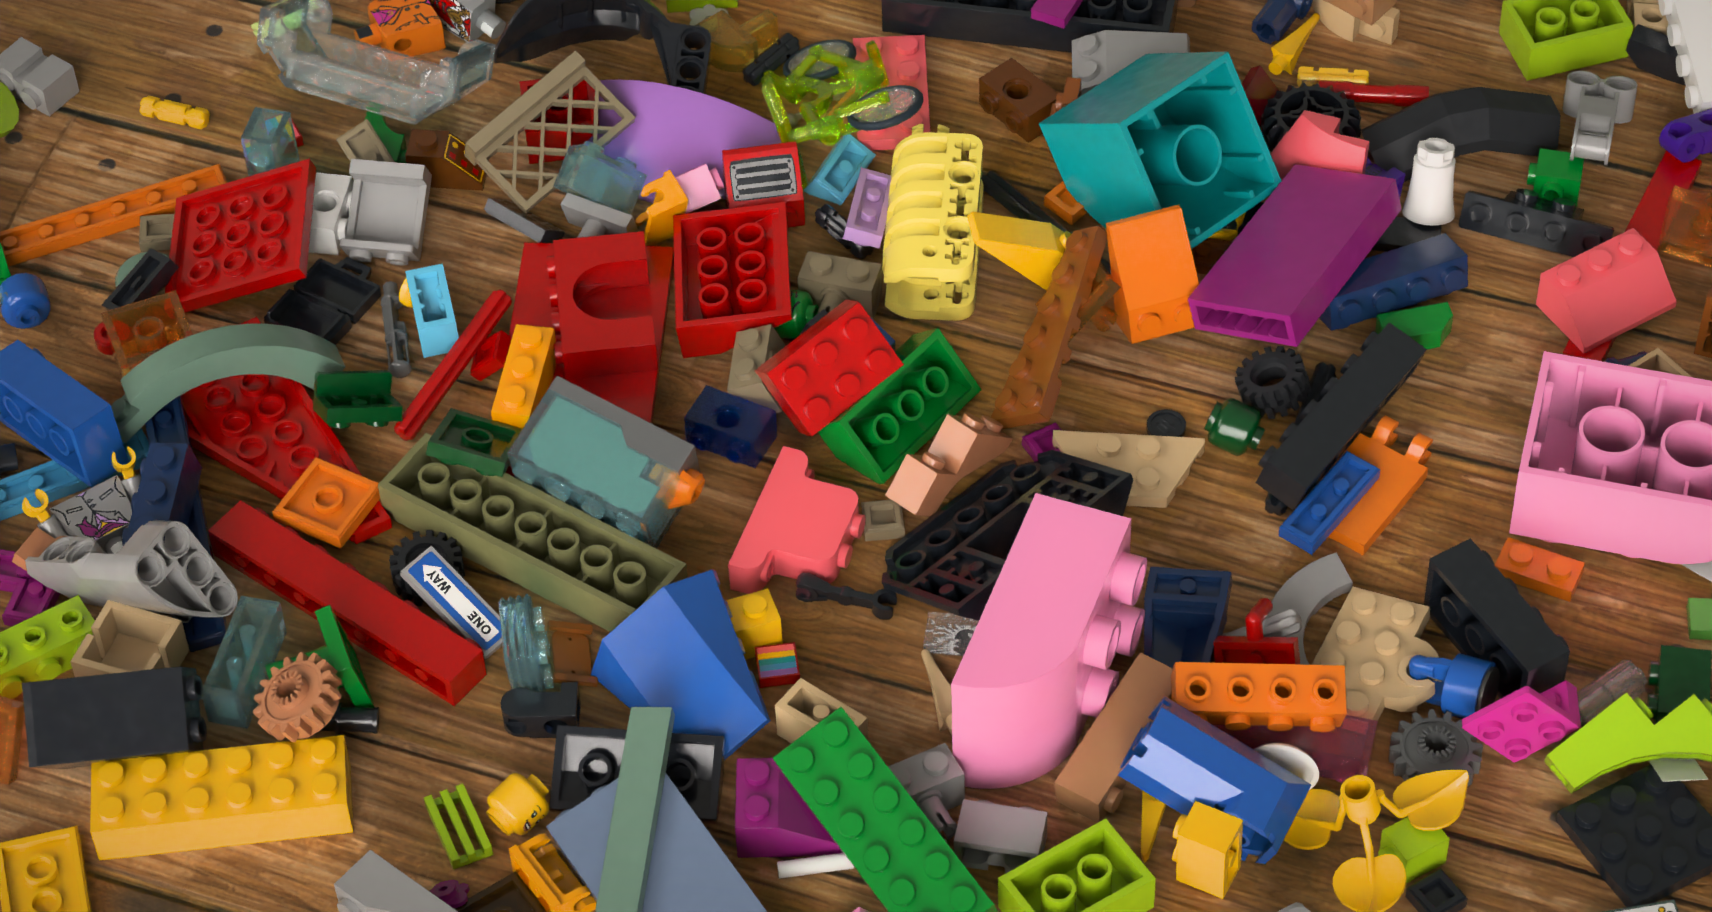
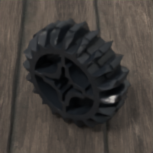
M1302 82L1299 88L1288 85L1285 92L1277 91L1274 98L1268 99L1264 114L1261 116V132L1271 152L1304 110L1341 118L1338 134L1358 138L1361 135V116L1359 115V110L1356 109L1354 100L1347 99L1345 91L1335 93L1333 85L1321 88L1318 82L1315 86H1307Z

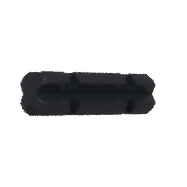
M785 33L777 40V43H773L743 69L744 81L746 83L749 82L752 86H757L766 78L765 76H769L788 59L787 57H790L799 50L798 38L790 33Z
M824 204L816 210V223L823 229L828 230L827 232L846 249H851L850 252L854 256L862 260L867 255L872 254L873 248L871 246H859L852 241L843 239L847 219L838 214V211L831 205Z

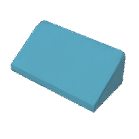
M847 132L832 148L803 191L814 197L841 206L856 185L861 167L867 169L876 154Z

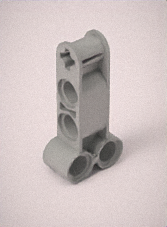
M1573 71L1567 75L1562 109L1566 115L1576 118L1570 153L1571 161L1574 160V157L1604 161V165L1608 166L1614 124L1627 123L1633 118L1638 87L1634 79L1625 76H1610L1606 79H1600L1597 74L1588 71Z

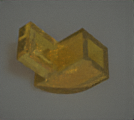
M770 9L765 10L741 25L724 10L696 24L707 29L711 35L710 65L727 72H742L761 52L765 51L773 43H777L779 39L778 18Z

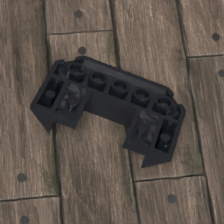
M1055 450L1038 453V461L1024 463L1017 466L1016 460L1000 463L886 550L887 572H884L882 575L884 589L955 615L979 621L1035 493L1123 516L1133 484L1131 473Z

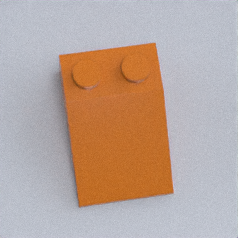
M1179 204L1106 223L1116 323L1131 344L1195 328L1188 298L1199 285L1182 209Z

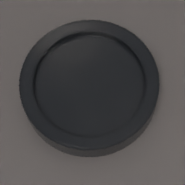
M1169 409L1158 410L1147 419V434L1183 437L1186 431V421L1176 411Z

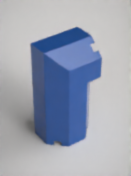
M1164 696L1148 717L1153 722L1149 721L1144 729L1141 728L1121 763V770L1118 776L1181 814L1188 815L1194 802L1197 801L1242 819L1241 860L1245 861L1248 854L1258 856L1255 863L1266 864L1278 852L1311 784Z

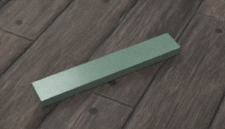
M631 707L595 912H642L675 719L672 707Z

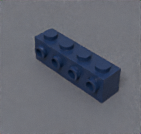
M1444 233L1366 258L1319 318L1331 331L1343 329L1370 318H1377L1378 314L1415 306L1419 302L1438 296H1445L1453 291L1468 287V255Z
M150 443L147 457L142 459L140 466L141 481L138 492H134L132 496L130 523L123 530V546L141 525H145L149 521H178L188 527L202 472V467L189 444Z

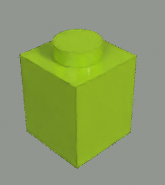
M1406 817L1382 830L1378 856L1384 854L1397 856L1404 865L1407 877L1406 883L1446 863L1450 838L1442 829L1434 831L1416 829L1410 824L1409 818Z

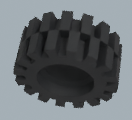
M1271 346L1265 347L1264 354L1260 355L1257 350L1251 353L1253 360L1245 358L1242 361L1243 367H1238L1236 370L1237 377H1235V383L1244 404L1257 409L1261 414V418L1267 413L1268 419H1275V415L1278 412L1284 417L1288 415L1287 409L1298 410L1300 408L1298 401L1306 402L1308 399L1306 393L1311 392V386L1303 360L1299 354L1296 355L1295 350L1289 348L1285 352L1284 346H1277L1276 351L1272 352ZM1283 378L1282 381L1275 385L1263 386L1271 380Z
M426 530L425 537H420L419 531L412 533L413 540L410 541L405 536L400 540L402 547L395 545L392 549L393 555H390L389 562L393 585L398 596L402 594L403 600L411 601L413 598L414 604L422 607L423 599L400 576L402 569L430 546L464 579L465 570L460 546H457L456 540L452 537L447 540L446 533L439 532L437 537H434L433 530Z

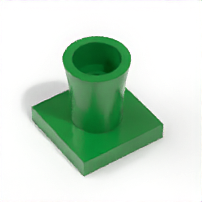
M328 605L316 610L315 614L326 645L305 654L310 657L312 653H316L337 670L335 675L342 680V684L338 689L345 688L355 707L374 708L375 705L356 651L332 607ZM297 656L291 657L290 659L293 662H295ZM284 660L265 664L269 680L273 676L270 669L274 666L280 670L284 667Z

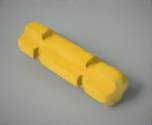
M1300 66L1297 73L1298 87L1301 86L1302 82L1307 86L1316 85L1319 80L1347 81L1354 84L1369 85V72L1366 69H1354V72H1348V68L1319 67V70H1313V66Z
M153 96L143 97L140 102V113L146 117L154 118L157 116L159 120L184 126L188 124L189 127L197 129L206 128L209 124L210 112L205 108L195 107L194 109L188 104L166 99L161 101L160 98Z

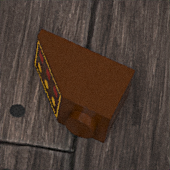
M412 129L405 155L406 163L426 166L432 174L430 188L481 191L484 189L487 174L478 164L474 166L464 156L465 142L449 131Z

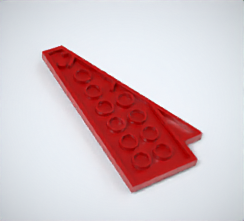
M254 317L240 324H261L257 317ZM264 374L237 375L202 384L182 394L192 447L281 500L316 457L362 476L330 426L313 410V400L303 385L297 381ZM380 501L376 503L348 540L359 544L392 528L391 518Z

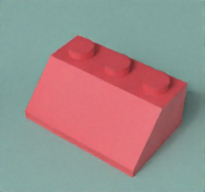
M1634 228L1541 273L1536 305L1582 353L1675 308L1677 303L1658 252Z

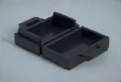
M346 257L334 265L320 258L307 271L306 278L298 280L293 286L294 290L288 289L264 316V323L305 330L337 345L352 328L351 323L356 324L381 297L380 286L367 280V278H370L371 268L360 262ZM344 267H345V268H348V269H350V270H352V271H354V272H356V273H358V274H361V275L358 276V275H356V274H354V273H352V272H349V271H347V270H345V269H343V268H344Z

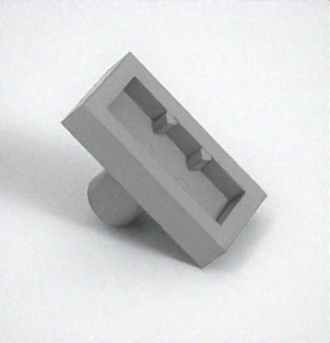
M567 192L560 204L568 223L582 228L577 238L639 232L632 215Z

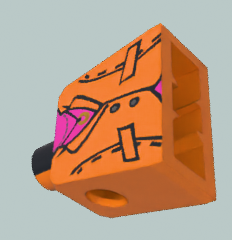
M375 0L369 3L367 7L370 24L354 30L356 42L361 50L379 44L386 57L392 61L446 48L442 22L429 0Z

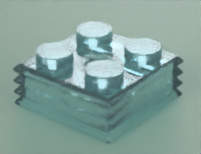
M527 593L523 598L519 595L516 599L510 596L507 601L501 598L499 601L503 654L511 690L526 688L532 692H547V689L554 688L552 667L551 664H548V656L551 655L548 632L545 631L542 607H533L532 598Z

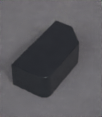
M1638 24L1626 48L1627 53L1637 68L1686 86L1684 78L1679 77L1677 74L1676 57L1678 53L1675 46H1670L1666 35Z

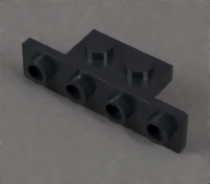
M1517 189L1516 192L1510 191L1505 199L1469 190L1465 194L1459 219V227L1572 257L1613 238L1614 234L1613 227L1583 220L1584 209L1575 207L1576 204L1573 201L1563 198H1554L1553 201L1538 198L1539 194L1529 189Z

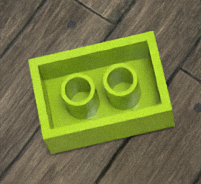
M1505 0L1502 3L1499 34L1526 81L1626 58L1629 55L1626 48L1633 31V24L1618 0Z
M1105 818L998 877V907L1002 912H1147L1154 908L1156 878Z

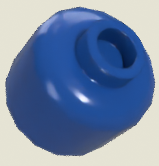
M19 273L8 277L1 283L0 310L6 323L15 328L26 329L38 326L47 319L51 310L50 299L42 279L34 274Z

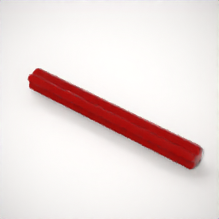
M499 289L490 294L402 415V421L396 423L394 432L401 439L408 441L416 437L512 304V299L505 291Z

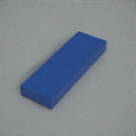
M1346 451L1279 527V536L1312 555L1380 478V469Z

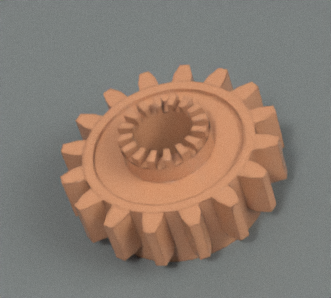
M299 652L295 662L288 656L285 657L284 667L279 670L273 666L270 669L273 675L270 680H261L259 683L265 689L262 693L254 695V700L260 705L253 710V714L259 718L257 723L278 741H282L286 737L291 742H296L297 739L308 738L329 723L337 710L339 699L342 696L339 693L338 687L342 684V680L335 675L337 670L316 653H312L308 657L304 652Z

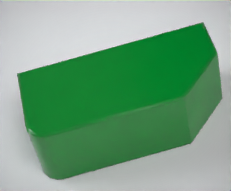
M1448 302L1378 314L1375 332L1379 334L1388 323H1391L1424 348H1437L1442 345L1451 332L1453 313Z

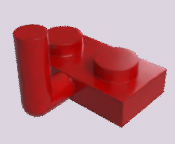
M1261 598L1245 618L1247 636H1217L1213 641L1215 663L1300 664L1298 637H1264L1262 622L1272 611L1273 604L1268 598Z

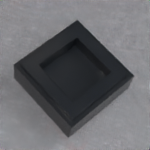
M1441 868L1406 888L1405 895L1418 912H1458L1467 906L1468 900Z

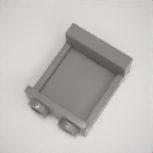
M351 159L349 174L353 177L354 182L346 238L340 239L339 247L346 255H349V258L358 262H371L372 257L386 258L387 263L394 265H408V261L420 262L432 174L425 165Z

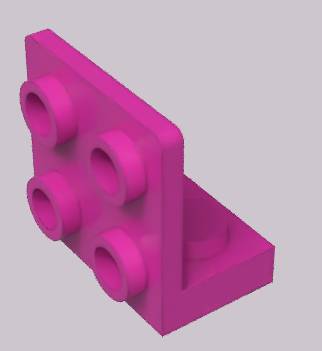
M1565 680L1539 694L1531 687L1524 686L1463 718L1462 728L1515 763L1554 742L1560 741L1581 728L1577 687Z

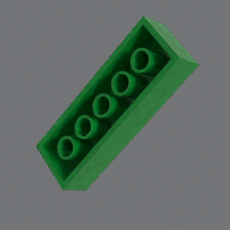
M839 707L773 757L781 772L887 912H998L994 903L842 707Z

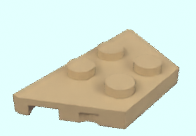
M1053 430L1052 444L1055 449L1059 448L1062 453L1131 473L1133 484L1126 506L1166 508L1175 496V489L1182 485L1188 477L1190 467L1196 458H1201L1203 455L1205 438Z

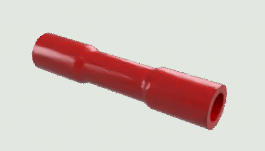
M1319 80L1318 82L1321 88L1333 85L1335 93L1345 91L1347 99L1361 103L1392 104L1399 107H1409L1429 97V86L1401 84L1394 86L1368 85Z

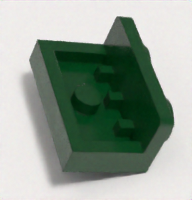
M388 370L317 372L315 374L313 410L331 427L348 428L351 426V423L364 422L369 426L384 427L388 425V422L402 421L403 406L391 395L392 374Z

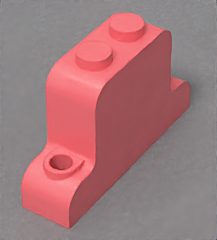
M783 446L729 561L730 590L746 594L760 591L766 586L773 575L797 579L801 573H810L828 583L835 581L841 568L846 569L850 563L854 538L859 539L864 531L866 517L859 514V502L856 492L850 488L814 480L815 471L809 469L807 455L801 450Z

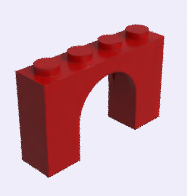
M644 231L553 240L554 256H547L549 279H556V284H549L551 307H558L559 312H553L551 316L555 336L561 335V341H555L554 351L556 364H564L565 379L658 370L653 315L621 319H599L589 316L579 309L582 302L596 292L612 288L649 285Z

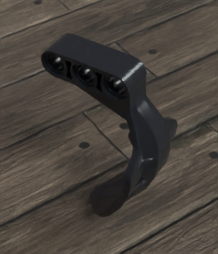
M526 0L514 13L493 50V60L495 63L523 62L573 44L593 40L624 41L640 34L645 39H654L668 85L706 94L711 64V35L707 29L698 25L692 26L670 22L650 0Z

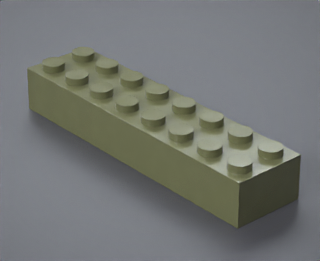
M428 433L423 435L378 484L381 504L392 520L416 532L419 531L423 536H426V530H433L434 537H437L439 532L446 533L447 540L451 537L456 540L457 546H460L462 556L609 632L615 629L663 586L688 578L686 563L507 473L503 477L485 476L478 473L476 469L459 464H444L437 458L426 455L428 441L432 436Z

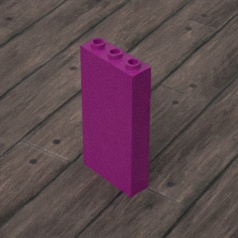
M1295 164L1189 296L1188 302L1195 329L1297 347L1402 210L1396 179Z

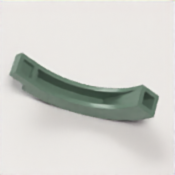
M274 324L229 325L185 337L146 358L120 380L125 394L114 401L111 408L122 442L126 444L162 407L176 397L202 384L230 376L264 374L288 378L314 390L315 374L317 372L342 371L346 366L335 344L305 330Z

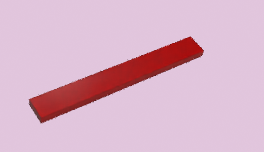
M1666 151L1625 232L1634 228L1659 254L1701 170L1702 161L1694 159L1683 163ZM1616 337L1585 353H1582L1569 339L1563 350V355L1604 362Z

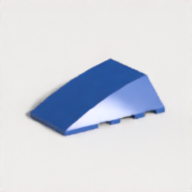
M712 569L663 586L605 636L601 641L591 676L597 677L599 683L630 709L631 707H672L675 713L672 733L724 736V760H726L771 720L754 674L749 670L744 657L746 652L742 641L735 633L730 619L733 616L727 601L723 600L718 586L720 585L718 575Z

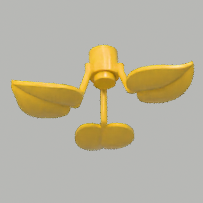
M1442 770L1409 778L1402 782L1394 791V803L1385 796L1384 790L1378 789L1376 791L1373 780L1364 775H1355L1346 779L1341 785L1339 797L1328 790L1310 789L1284 841L1302 850L1321 848L1329 841L1331 830L1340 831L1342 829L1347 813L1348 818L1352 822L1360 825L1366 858H1351L1338 867L1333 876L1334 892L1343 905L1356 912H1384L1391 908L1403 894L1407 877L1404 865L1397 856L1384 854L1374 857L1369 824H1372L1379 816L1381 811L1380 804L1384 805L1398 818L1408 816L1410 824L1416 829L1423 831L1443 829L1454 823L1464 808L1469 782L1467 770Z

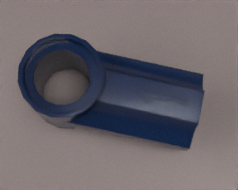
M1267 0L1265 6L1252 21V31L1256 33L1260 41L1267 44L1279 41L1296 18L1301 20L1307 15L1313 0Z

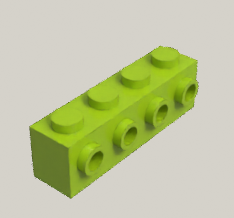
M79 595L0 632V703L16 698L23 693L22 683L53 680L58 675L72 669L70 661L86 635H93L91 627L95 622Z

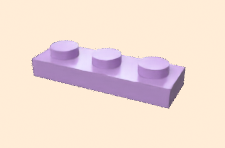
M861 167L843 239L852 241L859 246L880 248L887 219L891 175Z

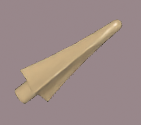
M923 649L921 656L933 693L939 730L942 732L948 728L952 735L951 685L940 671L930 651Z

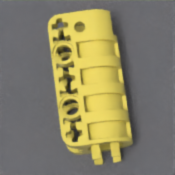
M918 124L912 127V135L904 138L897 144L893 153L882 258L884 283H887L885 306L895 314L910 319L964 320L969 318L975 309L980 247L974 244L967 215L971 212L983 213L984 187L981 179L983 145L979 137L973 134L950 133V128L938 124L937 133H923L924 124ZM965 151H969V161H967ZM955 292H962V299L959 304L954 303Z

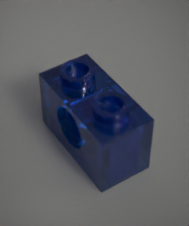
M708 385L705 386L684 417L687 442L695 445L699 450L713 452L728 458L734 463H742L755 469L777 438L775 410Z

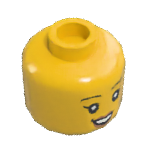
M512 773L488 795L487 803L489 809L486 811V814L507 836H510L512 833L519 836L525 835L548 814L549 805L545 796L549 793V790L533 774L525 778L521 774Z

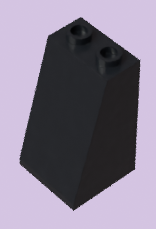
M180 666L22 683L29 768L71 769L91 766V762L204 750L203 742L207 738V727L204 718L200 715L199 700L203 697V684L200 676L197 675L196 668Z

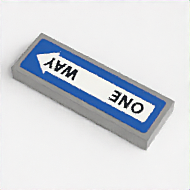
M432 546L401 570L400 576L456 634L464 639L470 638L480 645L484 652V661L513 637L515 631Z

